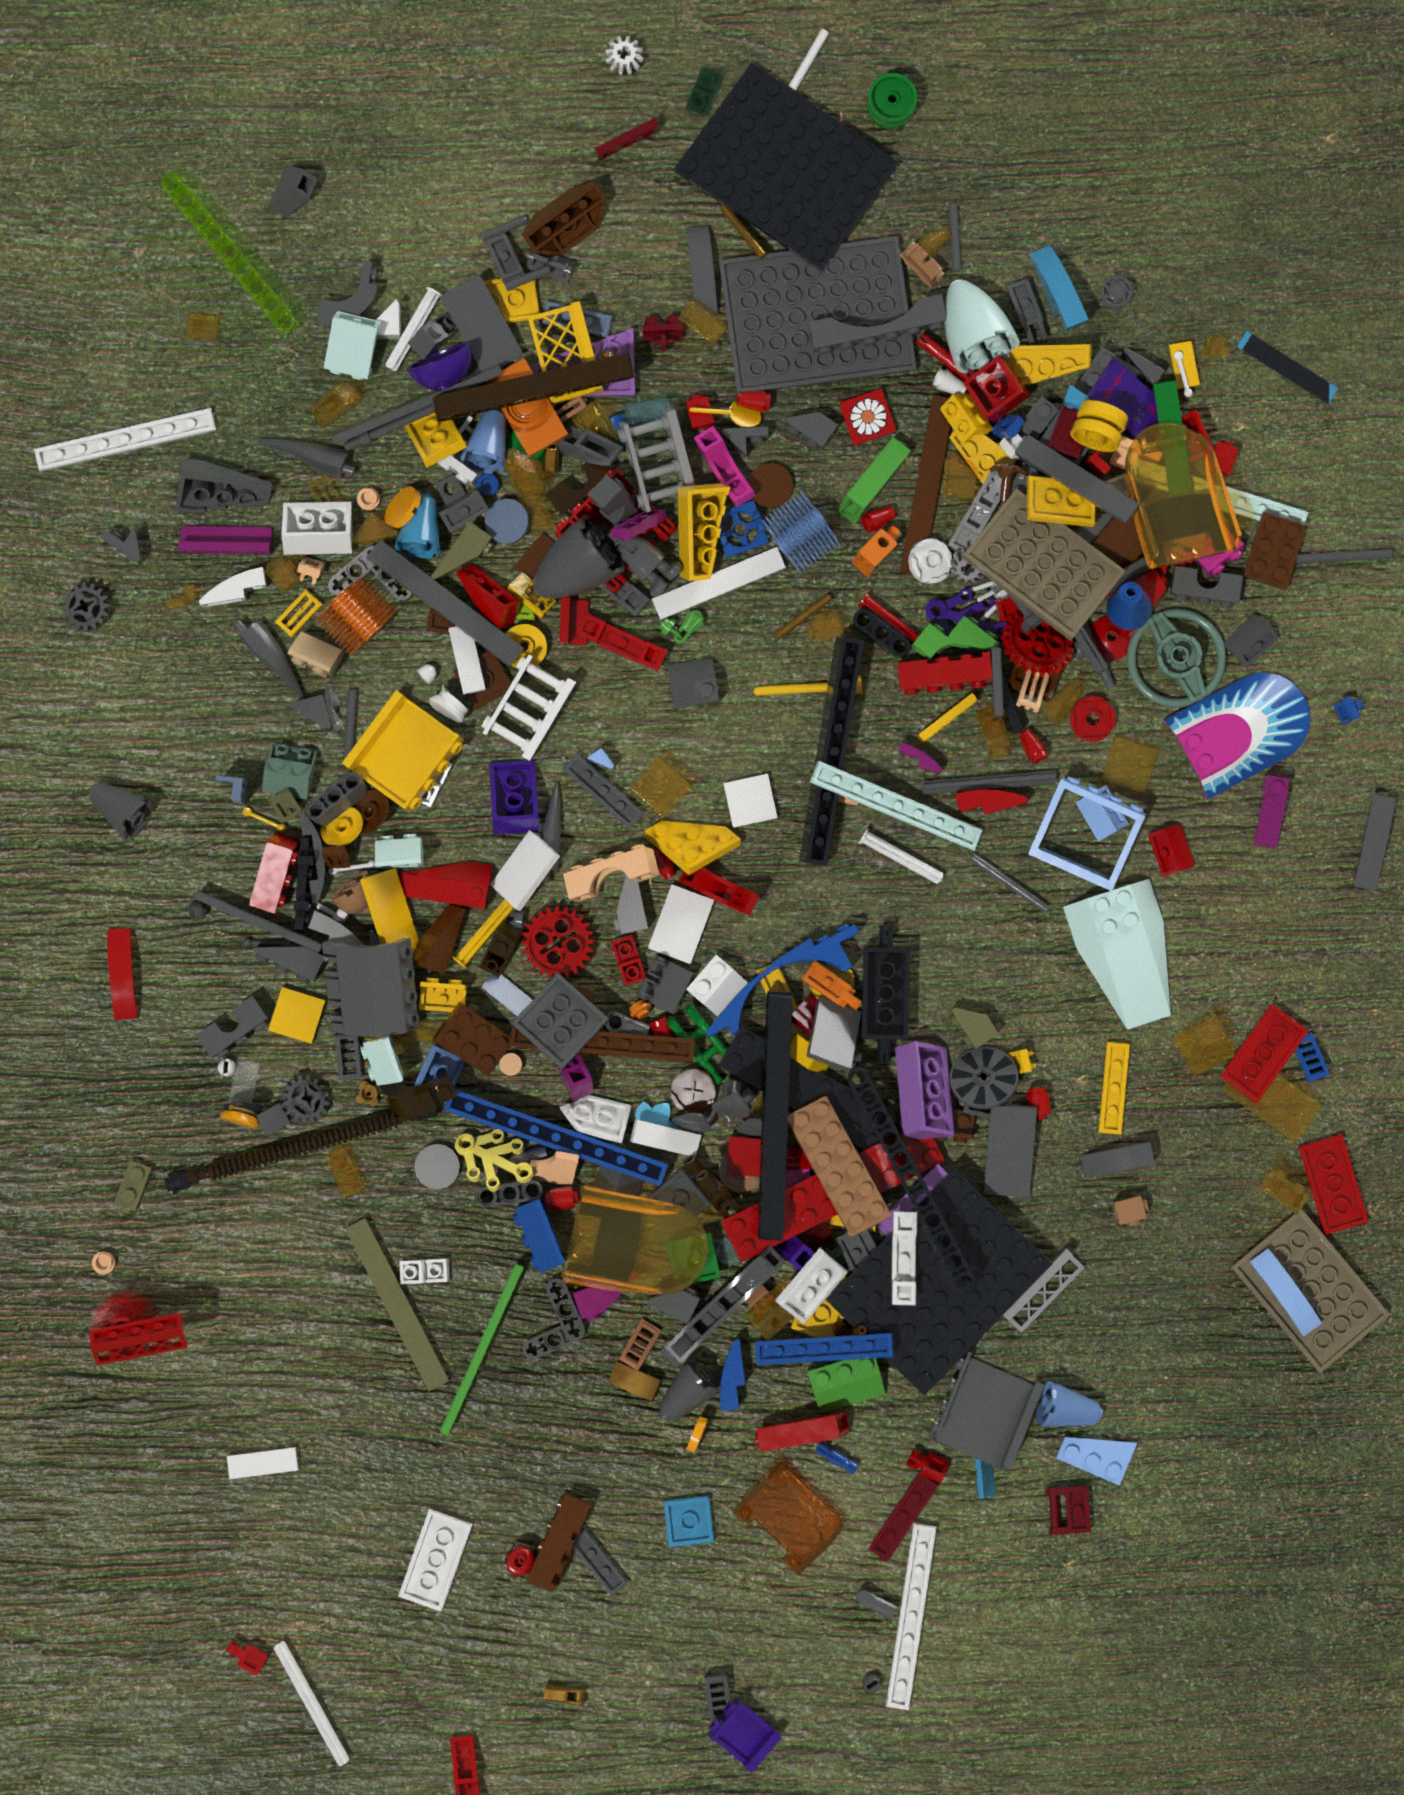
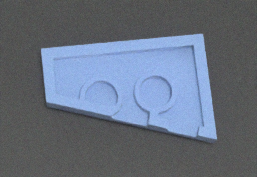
M1064 1436L1055 1458L1120 1486L1137 1442Z

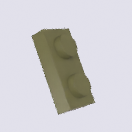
M130 1160L114 1203L137 1211L152 1167Z

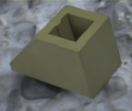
M959 1008L950 1010L952 1015L949 1018L956 1028L960 1026L964 1032L962 1038L968 1047L972 1046L976 1049L999 1034L986 1014Z

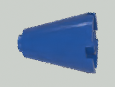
M1128 582L1113 591L1109 596L1106 605L1107 615L1114 625L1124 630H1136L1144 626L1150 618L1152 602L1149 595L1138 584Z

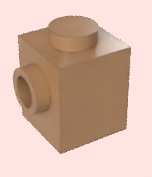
M1139 1195L1112 1202L1118 1225L1128 1223L1129 1227L1142 1224L1141 1219L1147 1218L1146 1213L1149 1212L1146 1199L1142 1200Z

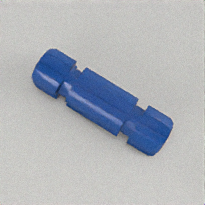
M820 1442L816 1448L817 1454L822 1457L825 1456L827 1460L840 1468L844 1467L848 1473L854 1474L857 1470L858 1463L848 1460L847 1456L837 1450L830 1449L827 1444Z

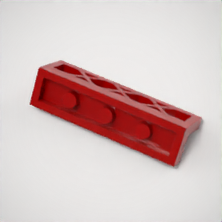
M181 1313L89 1330L90 1349L96 1366L188 1348ZM176 1337H180L181 1340L177 1342L168 1341L169 1339ZM146 1343H156L155 1346H146ZM125 1347H132V1348H134V1349L131 1350V1351H124V1350H122V1349L125 1348ZM108 1351L111 1353L110 1355L99 1356V1352Z

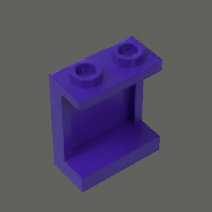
M736 1698L734 1702L730 1701L725 1706L723 1715L710 1724L707 1734L712 1741H716L738 1759L749 1772L753 1773L782 1737L776 1729Z

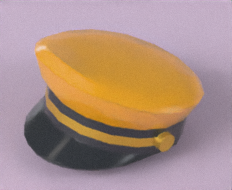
M257 1103L225 1104L220 1118L235 1125L258 1129L259 1123L256 1116L263 1107Z

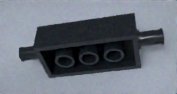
M879 925V946L863 948L861 1039L875 1040L877 1042L876 1062L882 1063L883 1053H885V1063H891V1042L893 1040H908L910 948H895L893 946L894 926H887L886 935V925Z

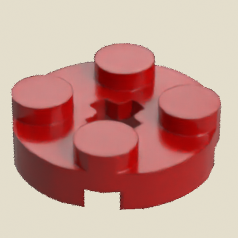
M1096 696L1081 699L1074 705L1069 717L1070 727L1075 736L1086 742L1103 740L1111 733L1116 721L1115 712L1111 705L1104 701V699ZM1090 713H1094V717L1099 718V721H1096L1094 726L1086 721Z

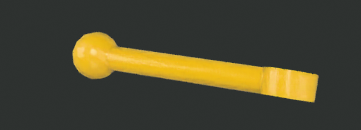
M248 807L243 809V815L246 817L252 816L278 828L280 832H285L287 829L285 824H278L252 812Z

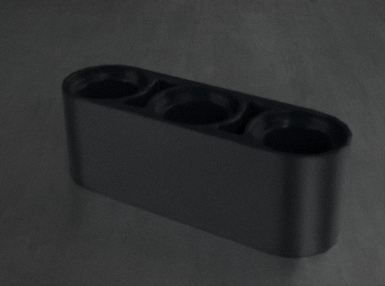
M861 609L855 613L852 624L858 632L896 659L904 658L908 654L910 642L906 637L869 610ZM860 615L867 616L869 624L866 626L859 625L857 617ZM877 629L886 630L887 637L883 640L878 639L875 635ZM896 642H902L906 650L898 653L894 650L893 645Z

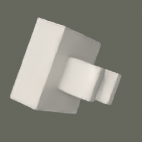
M1017 434L1012 439L1003 438L999 445L1011 459L1025 462L1015 455V451L1026 436L1024 435L1021 438Z

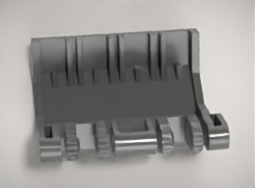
M401 938L392 943L373 946L349 945L340 941L322 943L323 954H326L323 955L324 961L336 962L337 968L325 970V976H329L326 977L327 998H331L328 1000V1005L341 1007V1013L334 1012L329 1014L330 1020H332L330 1022L331 1033L349 1036L381 1037L407 1033L419 1027L416 1002L417 993L414 981L415 972L412 960L413 950L410 938Z

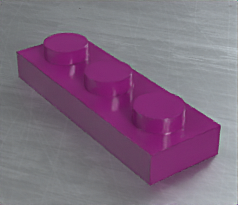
M665 510L642 511L612 528V538H621L622 541L634 540L636 535L646 533L647 529L657 527L659 522L666 519Z

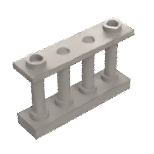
M671 407L662 409L663 416L659 420L629 428L628 424L622 421L619 422L620 429L617 430L621 443L624 442L637 490L635 495L638 508L645 512L651 511L649 502L678 494V487L695 485L676 410ZM661 428L667 429L669 438H666V441L635 450L632 437ZM666 450L673 452L674 460H672V463L643 472L640 471L637 459ZM671 472L678 473L680 481L677 482V485L646 494L643 481Z

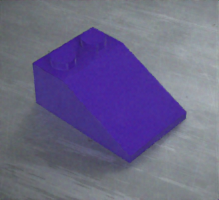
M535 760L489 763L493 835L528 833L529 830L539 833Z

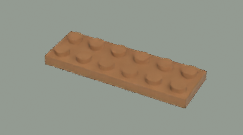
M826 1096L788 1115V1125L850 1238L892 1217Z

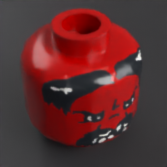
M515 1545L510 1548L505 1556V1567L514 1576H525L531 1571L535 1562L532 1550L524 1545Z

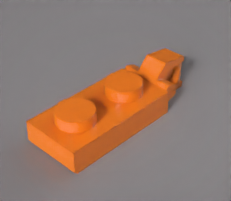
M816 961L812 963L801 979L838 1006L840 1005L845 1008L846 1005H849L857 1011L862 1004V1001L853 996L856 991L852 989L851 985Z

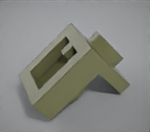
M288 788L268 799L283 823L294 819L299 813L303 812Z

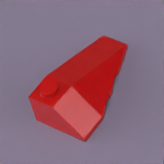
M464 862L399 873V880L405 897L486 910L493 865Z

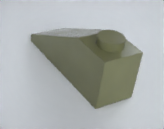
M469 522L431 578L438 582L457 570L479 560L483 554L487 556L494 546L492 544V536Z

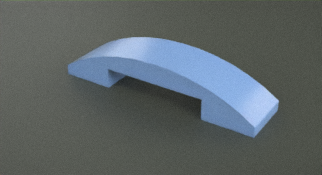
M1268 1248L1249 1261L1290 1316L1291 1321L1303 1337L1322 1324L1307 1299Z

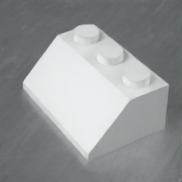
M352 502L283 503L282 544L284 555L352 554Z

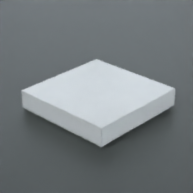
M768 774L723 783L733 828L777 819Z

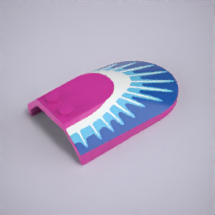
M1257 673L1240 679L1163 720V722L1178 739L1199 778L1205 795L1204 798L1207 801L1284 760L1297 751L1307 736L1310 725V713L1304 695L1291 681L1272 673Z

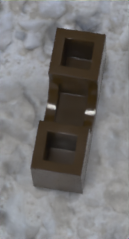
M585 462L581 465V470L587 477V482L583 488L573 490L562 480L547 492L545 497L562 519L566 516L570 518L572 516L571 510L579 502L584 503L589 498L586 495L611 470L610 466Z

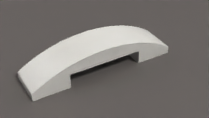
M893 1212L892 1305H916L915 1257L917 1212Z

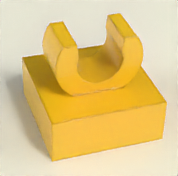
M1024 1049L1007 1053L1015 1062L1018 1074L1031 1072L1032 1068L1036 1067V1063L1030 1064L1029 1056L1033 1055L1032 1051Z

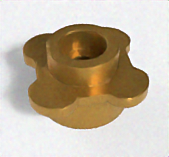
M367 1081L361 1082L359 1085V1095L356 1096V1100L359 1103L365 1102L369 1103L370 1106H376L378 1104V1094L381 1092L380 1085H370Z

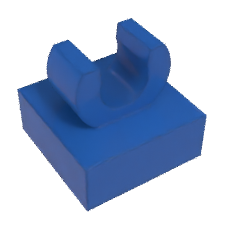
M1349 696L1334 704L1333 707L1342 724L1345 725L1360 717L1358 710L1363 708L1364 705L1361 699L1353 702Z

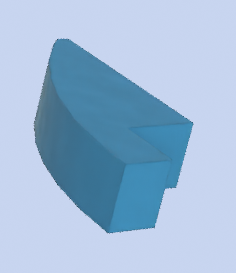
M1049 245L1029 253L1054 316L1059 315L1065 331L1086 324L1088 317L1082 303L1052 247Z

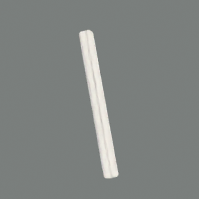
M285 1641L277 1643L274 1646V1650L338 1766L348 1763L349 1756Z

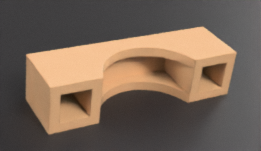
M644 845L633 846L631 851L625 853L622 851L615 852L607 859H594L590 861V865L574 866L570 868L569 872L563 873L568 898L575 902L599 896V889L603 880L615 871H623L629 879L637 882L659 876L654 850Z

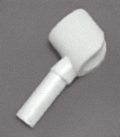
M320 903L317 905V909L329 914L339 923H344L349 917V914L340 909L334 912Z

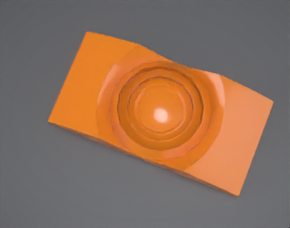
M525 358L502 370V375L488 380L486 383L491 384L531 375L533 372ZM548 398L501 408L528 457L568 436Z

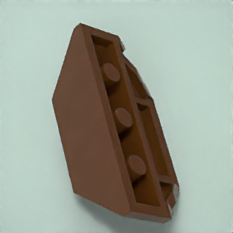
M595 181L570 188L534 214L521 235L534 254L562 256L598 229L607 199Z

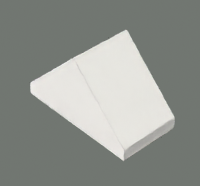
M395 300L376 319V321L381 322L376 340L400 339L401 307L399 302Z

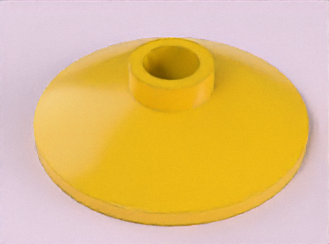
M519 624L506 632V635L519 645L522 642H526L529 646L528 650L523 651L512 664L513 667L516 668L522 656L525 658L528 655L533 656L529 663L534 666L542 662L547 652V642L545 636L538 628L529 624Z
M350 807L330 824L321 827L323 841L329 846H345L351 843L362 830V815L358 810Z

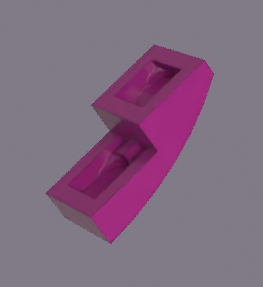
M901 743L898 754L919 759L918 769L940 774L942 768L930 756L915 747Z

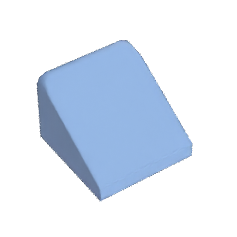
M601 748L587 758L588 761L611 771L614 769V764Z

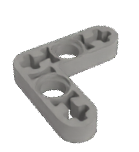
M369 546L332 576L328 582L330 592L337 596L341 591L339 589L333 590L335 587L334 582L336 580L339 583L345 579L342 574L346 573L347 577L353 582L364 574L359 581L360 583L373 572L398 601L405 602L413 594L406 590V596L402 594L398 596V588L395 585L392 588L389 587L395 580L393 578L390 580L383 579L381 575L382 570L380 568L377 571L374 569L377 566L366 558L374 546ZM354 565H359L362 568V574L358 578L350 575V568ZM348 581L343 583L342 586L344 589H347V587L349 586Z

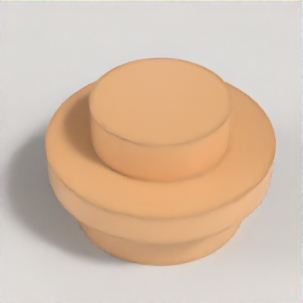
M367 487L358 493L357 502L362 509L373 510L378 506L380 497L375 489Z
M98 1252L92 1259V1267L99 1274H108L115 1267V1259L109 1252Z

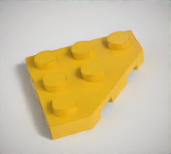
M660 821L644 832V837L688 875L734 850L741 844V839L726 826Z

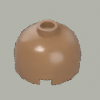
M367 871L353 876L355 880L350 883L346 881L332 895L333 902L341 911L347 914H357L359 912L365 914L370 911L360 879L370 876Z

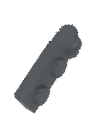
M1026 278L1007 285L1006 289L1028 344H1034V336L1029 326L1037 324L1040 338L1042 340L1048 339L1043 325V317L1029 279Z

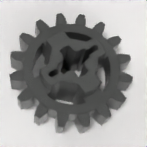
M85 582L82 583V588H79L76 584L73 585L74 591L66 590L69 595L68 598L62 597L61 599L66 603L65 606L60 607L62 611H66L62 616L63 619H70L67 623L70 627L76 624L75 630L80 631L82 627L86 633L89 632V627H92L95 631L98 630L97 624L104 625L103 617L110 616L105 612L106 609L111 608L109 604H105L109 597L107 595L101 596L104 592L101 588L95 591L96 585L93 583L89 588ZM84 593H91L96 597L87 598ZM74 598H76L75 605L71 607ZM84 603L90 605L87 612L81 610L84 608ZM97 608H100L99 614L95 617ZM82 616L87 622H80L75 618Z
M300 1075L295 1080H289L287 1085L282 1087L281 1090L284 1093L279 1096V1099L284 1100V1103L280 1105V1108H286L287 1111L284 1113V1116L290 1114L292 1116L291 1122L297 1119L300 1126L305 1121L307 1125H311L314 1121L317 1122L322 1119L321 1116L327 1113L324 1108L329 1105V1102L324 1101V1098L329 1095L322 1092L325 1087L324 1085H317L318 1079L311 1082L310 1076L307 1075L302 1079Z

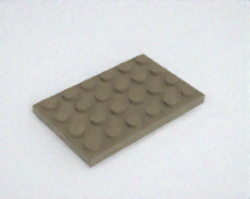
M1017 488L962 556V559L1070 641L1125 573L1124 569L1066 525L1027 520V496Z
M1302 1208L1231 1266L1233 1271L1318 1373L1323 1372L1390 1315ZM1267 1248L1292 1278L1322 1322L1321 1325L1304 1337L1291 1321L1290 1316L1267 1284L1260 1278L1249 1262Z

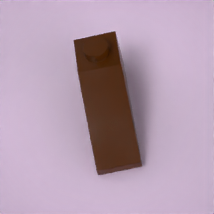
M448 905L418 941L413 953V965L445 975L466 909Z

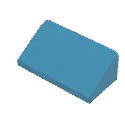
M975 1459L978 1496L980 1499L994 1496L996 1491L993 1466Z

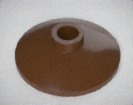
M369 790L363 798L352 806V808L359 811L363 818V827L360 833H372L380 828L386 820L389 803L382 792Z

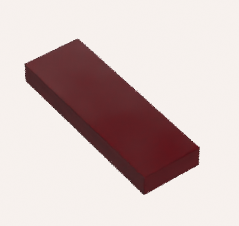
M656 118L596 147L595 154L598 160L601 161L659 131V124Z

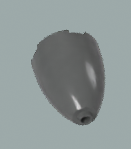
M583 515L557 538L543 557L533 579L534 585L532 588L537 596L563 598L581 594L599 587L625 570L624 561L622 559L619 560L615 547L611 546L612 542L606 537L608 534L607 530L599 522L594 524L590 521L588 515Z

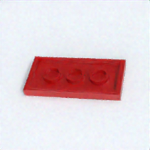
M1271 1004L1219 1077L1257 1104L1309 1030Z
M1343 1134L1299 1146L1298 1150L1324 1235L1369 1222Z

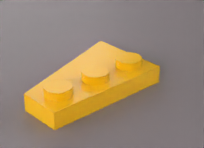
M955 431L949 437L982 484H984L990 474V468L995 464L1014 465L1017 461L1011 459L1001 446L984 434L973 435L966 443L960 440Z

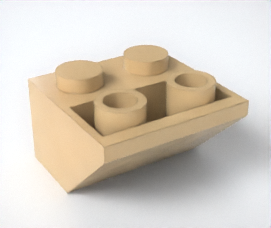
M300 632L287 654L292 658L293 664L303 669L309 666L315 674L326 678L327 675L334 676L344 652L335 646Z

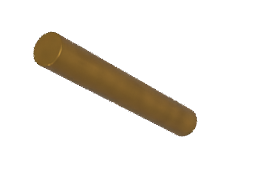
M723 205L720 210L758 258L763 259L767 253L737 215Z
M826 593L773 633L774 637L779 641L831 602L832 599L829 594Z

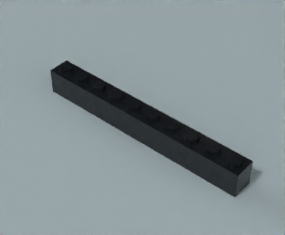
M843 636L835 638L814 769L817 761H820L843 771L864 640ZM812 783L799 862L827 866L839 795Z

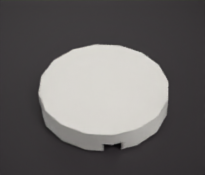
M937 539L921 540L913 546L909 553V569L913 576L922 583L932 584L941 582L948 576V572L952 568L950 564L952 554L948 546Z

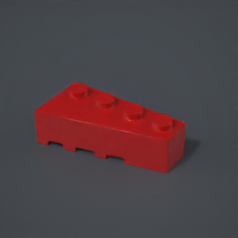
M982 652V657L976 658L975 655L966 654L957 657L955 660H952V657H941L934 659L933 662L925 659L897 663L899 692H904L907 696L917 695L919 690H927V693H939L941 688H950V691H961L963 686H972V689L986 688V684H990L993 679L990 652Z

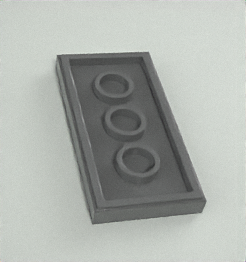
M480 274L440 296L464 341L469 343L471 353L481 371L498 363L502 367L524 355Z
M1001 1104L990 1108L984 1194L1030 1197L1037 1107Z

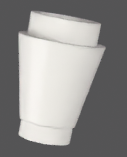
M940 368L932 382L936 389L951 394H964L966 391V387L962 383L963 381L948 369L943 370Z

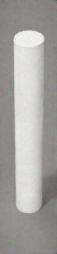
M821 29L788 86L792 90H797L829 35L828 31Z

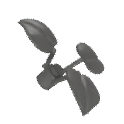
M727 1080L723 1083L722 1095H719L718 1100L712 1103L713 1110L708 1117L705 1118L700 1113H687L672 1118L673 1123L686 1131L703 1133L711 1129V1123L709 1122L712 1121L716 1113L729 1117L733 1116L739 1118L741 1122L736 1124L735 1128L740 1134L749 1138H761L762 1119H744L750 1115V1108L740 1096L741 1084L734 1080Z

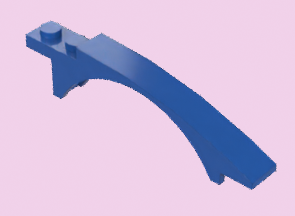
M847 923L836 930L837 934L829 937L827 934L818 939L816 946H814L809 938L774 961L748 983L720 1013L707 1030V1038L709 1039L727 1028L732 1036L739 1031V1020L744 1003L753 988L764 977L781 967L794 963L816 961L836 967L844 972L850 971L853 966L840 944L858 935L859 931L856 925L849 926Z

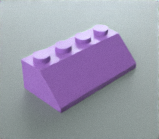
M917 1041L896 1047L903 1136L915 1139L954 1136L946 1047Z

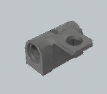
M454 474L436 483V488L447 505L437 512L450 533L489 510L479 491L474 489L466 494ZM448 482L456 485V492L453 495L444 493L443 487Z

